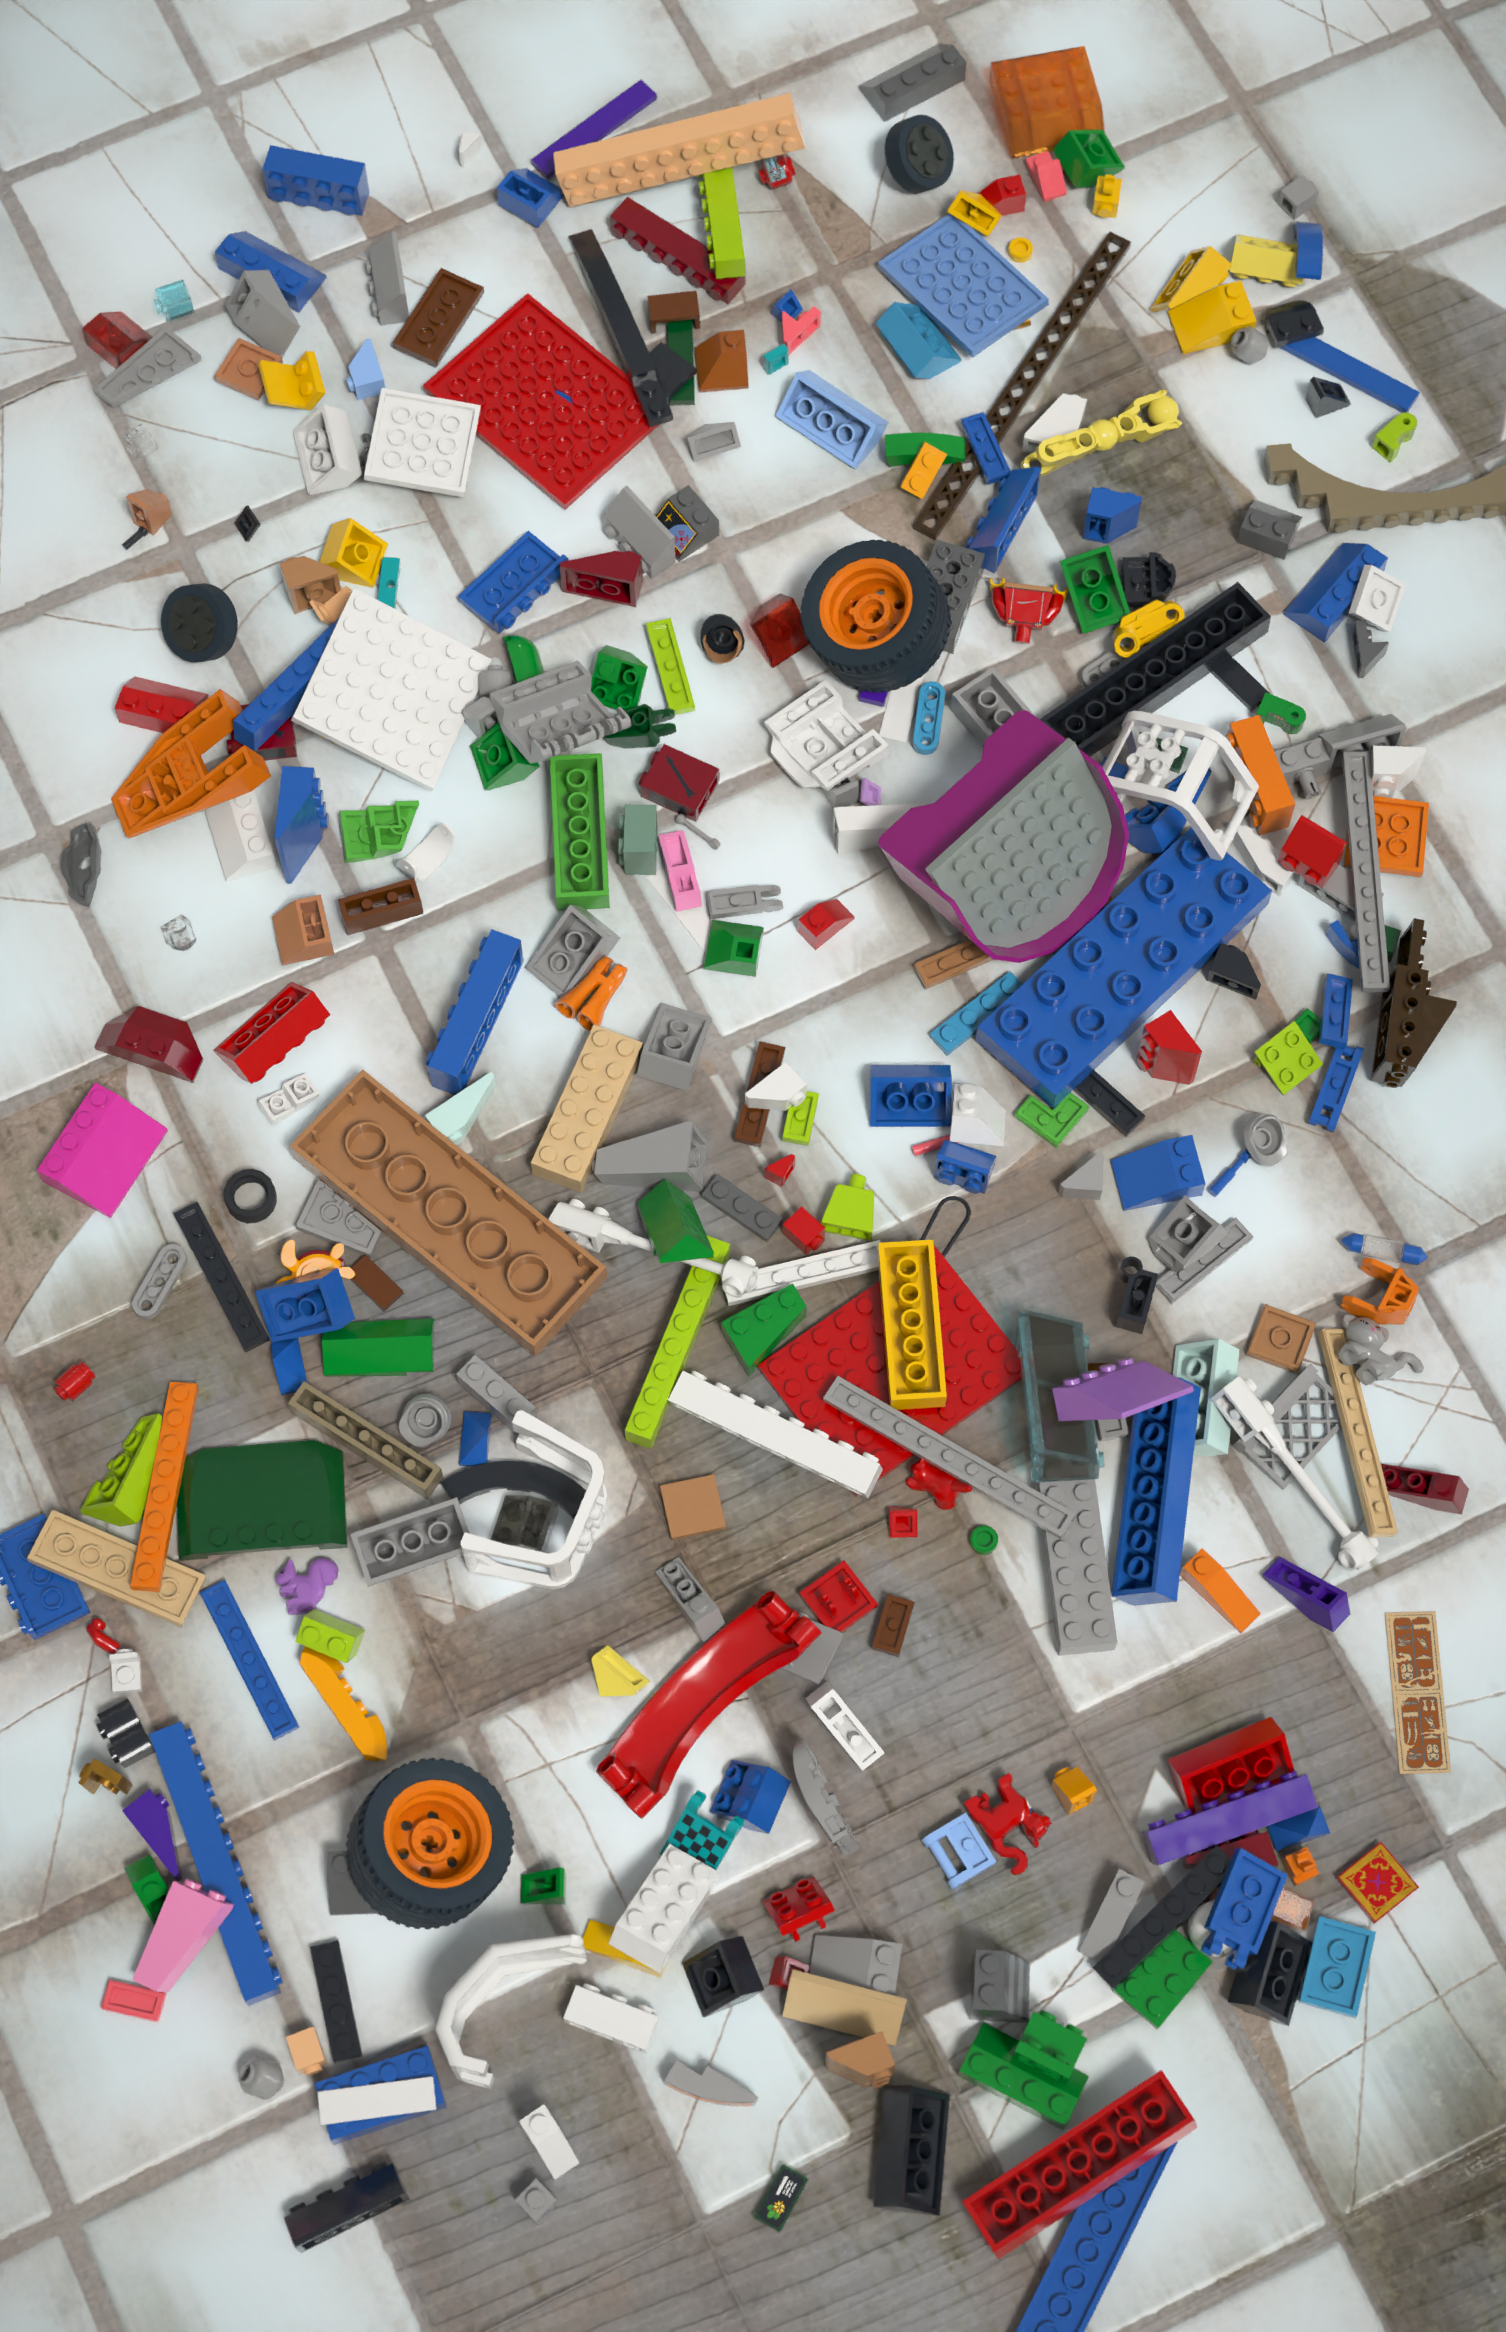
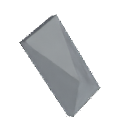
M735 422L704 424L687 436L693 461L741 447Z

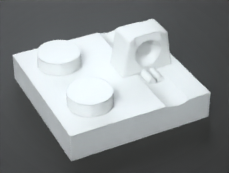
M1365 565L1349 614L1361 620H1366V623L1383 632H1390L1406 583L1373 565Z

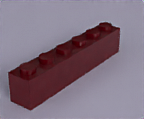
M628 196L611 214L610 229L616 237L625 239L635 249L650 255L657 263H663L671 268L676 275H682L687 278L695 287L706 290L714 299L729 304L746 285V276L716 279L715 269H710L709 254L713 253L712 250L708 251L706 245Z

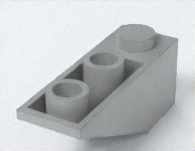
M679 1557L655 1571L673 1601L703 1643L726 1625L717 1605Z

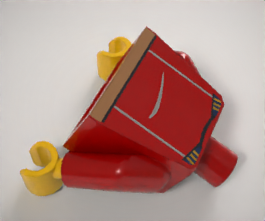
M993 578L990 579L992 604L999 619L1006 622V627L1016 628L1015 642L1023 644L1030 643L1031 630L1042 631L1043 626L1050 625L1061 612L1063 602L1069 590L1068 587H1066L1065 591L1060 592L1057 590L1058 584H1055L1052 588L1005 582L1004 578H1002L1000 584H994Z

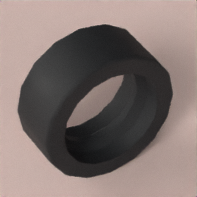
M247 1169L235 1173L227 1181L224 1188V1201L230 1214L238 1221L247 1224L258 1223L267 1219L274 1211L277 1203L276 1190L271 1179L265 1173L255 1169ZM246 1183H258L266 1191L265 1202L254 1210L241 1209L235 1202V1192Z

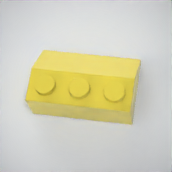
M1236 234L1231 260L1232 266L1229 271L1234 273L1235 277L1247 279L1250 275L1258 277L1259 281L1266 283L1278 280L1283 281L1282 284L1289 287H1297V284L1303 285L1304 278H1296L1297 244Z

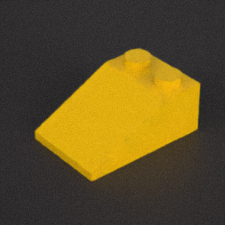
M1211 246L1191 250L1149 310L1157 312L1172 309L1214 286L1222 284L1229 275L1227 271L1232 264Z
M1242 281L1219 285L1168 311V316L1182 355L1229 344L1233 335L1239 329L1249 326L1255 328L1257 322Z

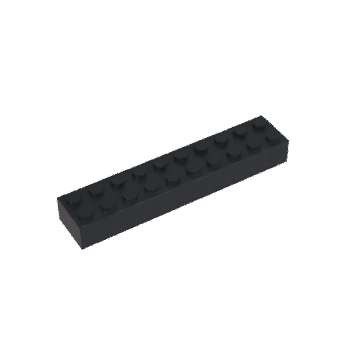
M1237 582L1039 720L1065 739L1070 738L1081 751L1091 757L1118 738L1122 730V723L1128 712L1143 711L1153 713L1268 633L1271 616Z

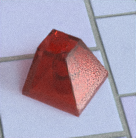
M781 593L761 605L750 622V626L772 668L809 645L803 633L801 613L794 599Z

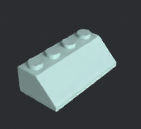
M1220 1339L1176 1345L1173 1376L1181 1377L1201 1387L1193 1455L1208 1457L1228 1454L1231 1424L1210 1398L1236 1379L1240 1349Z

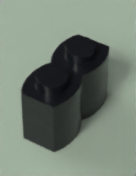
M129 1699L97 1714L100 1720L96 1724L97 1729L103 1740L109 1738L112 1747L108 1748V1751L115 1764L121 1762L123 1767L126 1768L155 1753Z

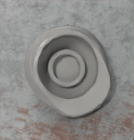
M1260 1113L1252 1116L1246 1122L1243 1136L1247 1150L1253 1159L1264 1167H1270L1279 1163L1287 1152V1140L1281 1121L1274 1115Z
M431 1394L415 1396L406 1404L398 1424L399 1432L411 1445L426 1447L438 1441L447 1433L451 1424V1414L447 1405L440 1398Z

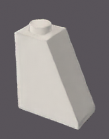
M1062 394L1025 433L1022 451L1033 453L1036 447L1044 440L1080 430L1085 415L1087 399L1081 398L1078 395Z
M544 2104L519 2121L524 2133L554 2180L579 2164L566 2138Z

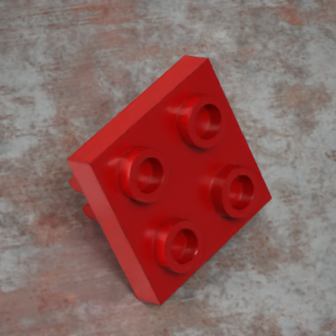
M845 1560L799 1592V1596L822 1625L842 1633L878 1607V1603Z
M814 1876L809 1879H802L795 1886L776 1892L770 1898L762 1901L766 1912L782 1937L790 1933L795 1942L800 1940L797 1929L815 1920L821 1929L826 1928L823 1917L835 1911L832 1902Z

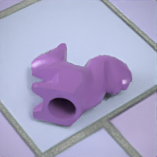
M317 1558L309 1565L307 1575H297L294 1563L290 1559L287 1566L278 1573L275 1581L277 1585L281 1586L279 1589L282 1592L281 1597H291L286 1602V1607H289L287 1610L289 1615L308 1614L313 1609H316L317 1604L325 1595L326 1586L333 1585L334 1580L338 1578L339 1569L333 1560Z

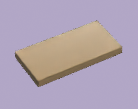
M792 1970L782 2017L863 2038L883 2031L887 2044L896 2046L907 1999Z

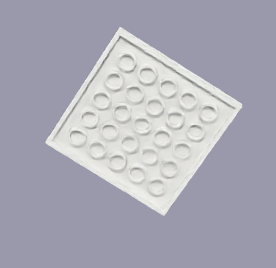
M354 588L291 721L431 792L465 720L463 710L468 703L474 700L479 689V675L488 669L492 659Z

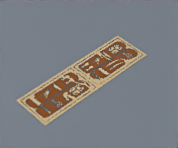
M1436 1611L1385 1613L1400 1774L1451 1773Z

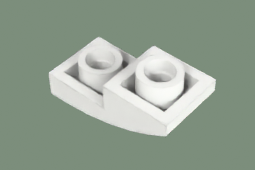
M304 1073L284 1083L281 1090L260 1099L258 1106L272 1126L307 1106L319 1097L320 1093L307 1074Z

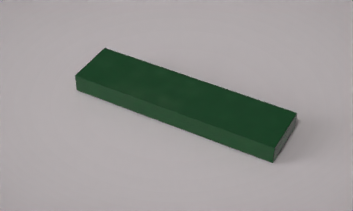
M692 319L668 322V347L694 366ZM694 376L670 400V405H695Z

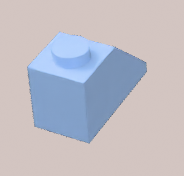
M371 338L366 339L348 366L350 377H346L349 391H355L357 400L380 395L381 388H385L384 378Z

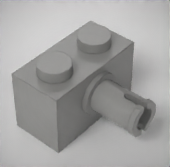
M1321 738L1274 751L1288 785L1300 782L1306 799H1312L1311 794L1316 798L1322 793L1315 777L1326 774L1330 758Z

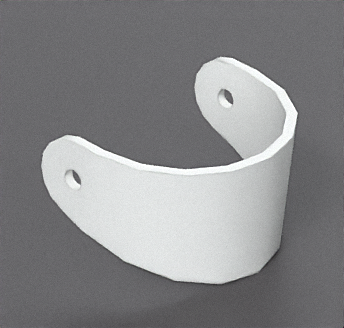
M439 823L409 855L401 858L396 863V866L410 878H414L415 882L426 880L441 866L450 853L455 840L453 830L447 824Z

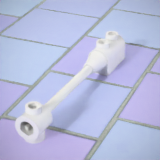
M571 1199L569 1204L559 1202L548 1219L580 1246L597 1253L600 1252L604 1243L630 1244L653 1252L648 1239L634 1235L631 1231L612 1221L605 1209L595 1207L593 1212L585 1210V1205L577 1199ZM742 1256L739 1261L730 1259L725 1265L706 1258L680 1261L721 1275L723 1290L728 1295L740 1298L744 1292L750 1293L754 1289L759 1274V1269L755 1266L756 1262L748 1256Z
M1241 1376L1237 1377L1210 1399L1244 1442L1255 1436L1281 1458L1343 1538L1340 1545L1342 1551L1338 1554L1340 1563L1348 1570H1359L1379 1554L1376 1550L1378 1540L1376 1537L1369 1538L1368 1533L1365 1535L1362 1531H1351L1286 1448V1444L1272 1416L1274 1413L1272 1404L1267 1400L1260 1401L1255 1395L1257 1387L1253 1380L1250 1378L1243 1379Z

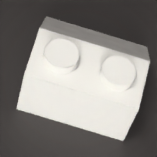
M1373 746L1370 754L1373 796L1393 798L1418 775L1426 753V747Z
M955 1084L950 1142L1004 1147L1006 1110L982 1086Z

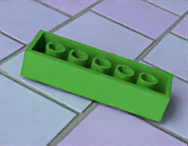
M602 753L557 755L551 757L550 772L557 910L566 911L569 905L582 906L585 909L610 908Z

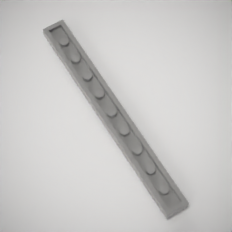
M1343 752L1342 766L1362 992H1389L1390 981L1370 753Z
M837 1376L823 1398L825 1403L961 1482L969 1484L973 1489L1061 1540L1076 1518V1513L839 1376Z

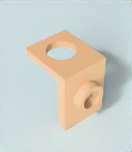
M345 586L324 604L313 599L309 603L322 622L332 625L340 617L352 591L349 587Z

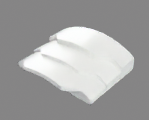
M826 680L764 721L765 726L773 736L771 755L802 788L822 787L828 791L844 779H849L865 767H872L890 754L889 745L874 729L867 733L847 713L842 706L841 695Z

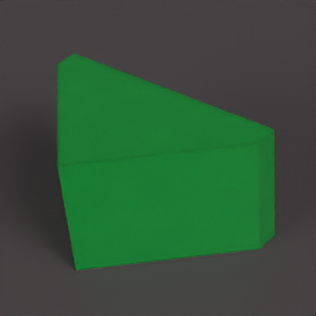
M559 1867L521 1875V1904H566L565 1868Z

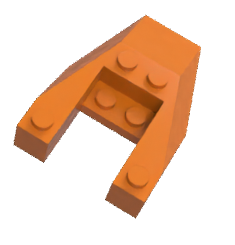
M219 689L158 738L111 798L126 837H135L252 792L271 777L264 758L245 745L209 773L201 755L234 730V719L243 711L239 701Z

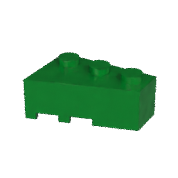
M793 1283L721 1322L722 1334L748 1377L755 1372L758 1365L764 1359H767L775 1347L782 1340L784 1341L806 1317L807 1306Z

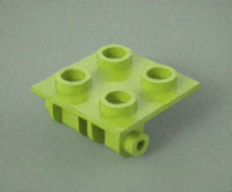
M1295 1021L1254 1051L1256 1057L1253 1061L1255 1065L1265 1068L1282 1095H1285L1323 1065Z

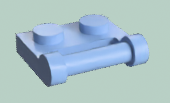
M967 1813L962 1814L922 1839L925 1847L930 1848L948 1877L949 1881L947 1883L952 1890L996 1864V1860ZM944 1837L947 1838L966 1869L960 1874L939 1842Z

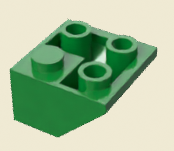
M606 645L597 655L591 682V692L604 706L617 710V707H621L626 711L639 706L648 666L631 652Z
M712 920L704 969L756 977L764 927Z

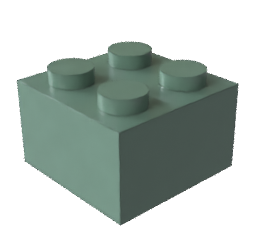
M625 804V814H620L619 865H624L625 875H656L657 806Z

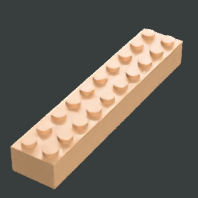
M787 93L554 152L555 174L569 207L805 149L802 125L792 95Z

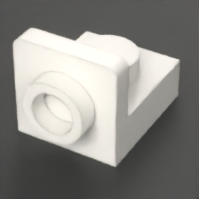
M120 1649L116 1651V1654H110L112 1692L114 1694L142 1692L141 1658L138 1653L133 1652L132 1649Z

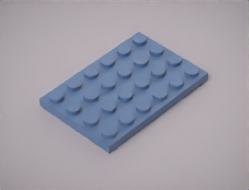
M950 213L878 262V269L972 358L1049 305V298L972 227Z

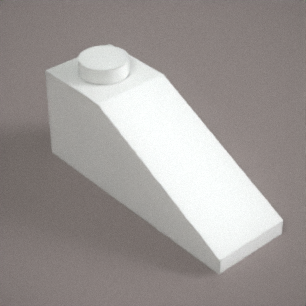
M828 1681L805 1698L810 1707L862 1771L884 1754V1751Z

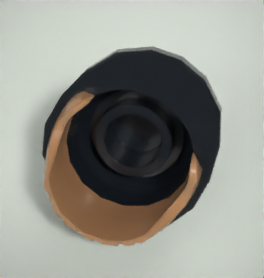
M725 614L709 616L702 625L701 644L710 660L723 664L731 662L739 656L744 649L745 638L737 622Z

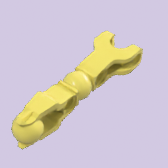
M1160 390L1155 394L1138 398L1117 418L1114 416L1110 420H1097L1088 428L1044 440L1036 447L1035 452L1029 454L1021 462V469L1029 468L1030 462L1038 460L1041 464L1040 477L1064 465L1083 458L1088 453L1092 454L1096 450L1099 452L1107 451L1113 448L1115 444L1131 439L1145 442L1161 435L1165 431L1177 429L1182 424L1177 419L1179 414L1178 404L1173 398L1166 396L1167 390ZM1149 406L1147 411L1148 417L1156 426L1149 427L1147 423H1142V419L1137 415L1140 409Z

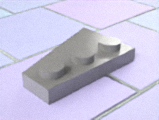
M319 1179L296 1224V1229L333 1244L342 1243L344 1248L361 1255H366L369 1258H372L382 1236L381 1230L358 1211L353 1210L341 1197L330 1191Z

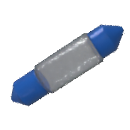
M1352 1233L1341 1239V1242L1350 1252L1360 1253V1255L1413 1265H1419L1428 1257L1422 1247L1405 1244L1402 1241L1357 1233Z

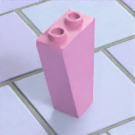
M186 1878L184 1882L173 1881L132 1980L156 1992H169L232 1911L234 1905L225 1901L226 1896L214 1890H210L207 1893L201 1890L202 1884Z

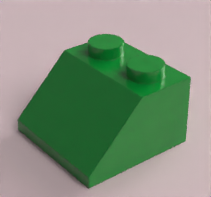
M1068 130L1053 149L1075 188L1094 187L1097 185L1098 176H1114L1125 168L1103 130Z

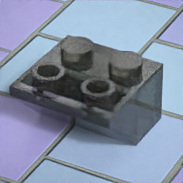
M505 1495L490 1540L545 1553L559 1513L557 1503L530 1495Z

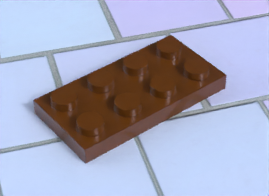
M440 268L393 341V348L437 367L485 293L484 287Z

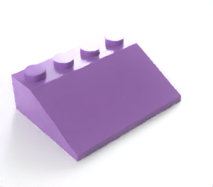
M1133 1357L1118 1359L1117 1365L1106 1364L1099 1366L1098 1372L1097 1370L1081 1373V1378L1071 1377L1062 1380V1385L1052 1388L1059 1421L1123 1419L1194 1392L1192 1385L1146 1361H1133Z

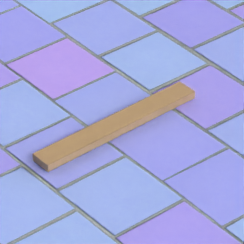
M1344 1328L1322 1329L1318 1332L1369 1538L1394 1537L1398 1534L1363 1392L1356 1375V1365L1345 1366L1338 1356L1341 1347L1349 1342L1346 1330Z

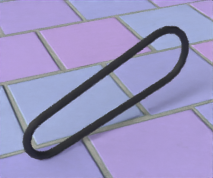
M957 1196L947 1197L938 1204L920 1239L925 1240L944 1203L956 1200L964 1204L967 1209L966 1218L942 1253L943 1257L946 1256L971 1216V1209L968 1203Z

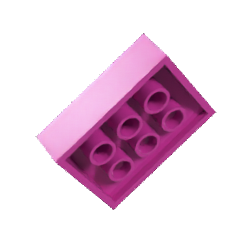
M94 1083L37 1169V1172L42 1182L111 1218L168 1132V1129L118 1094Z

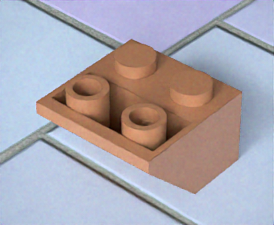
M321 894L294 900L272 916L283 966L334 955Z

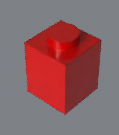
M802 1206L783 1223L782 1234L805 1255L811 1249L816 1251L825 1241V1227Z

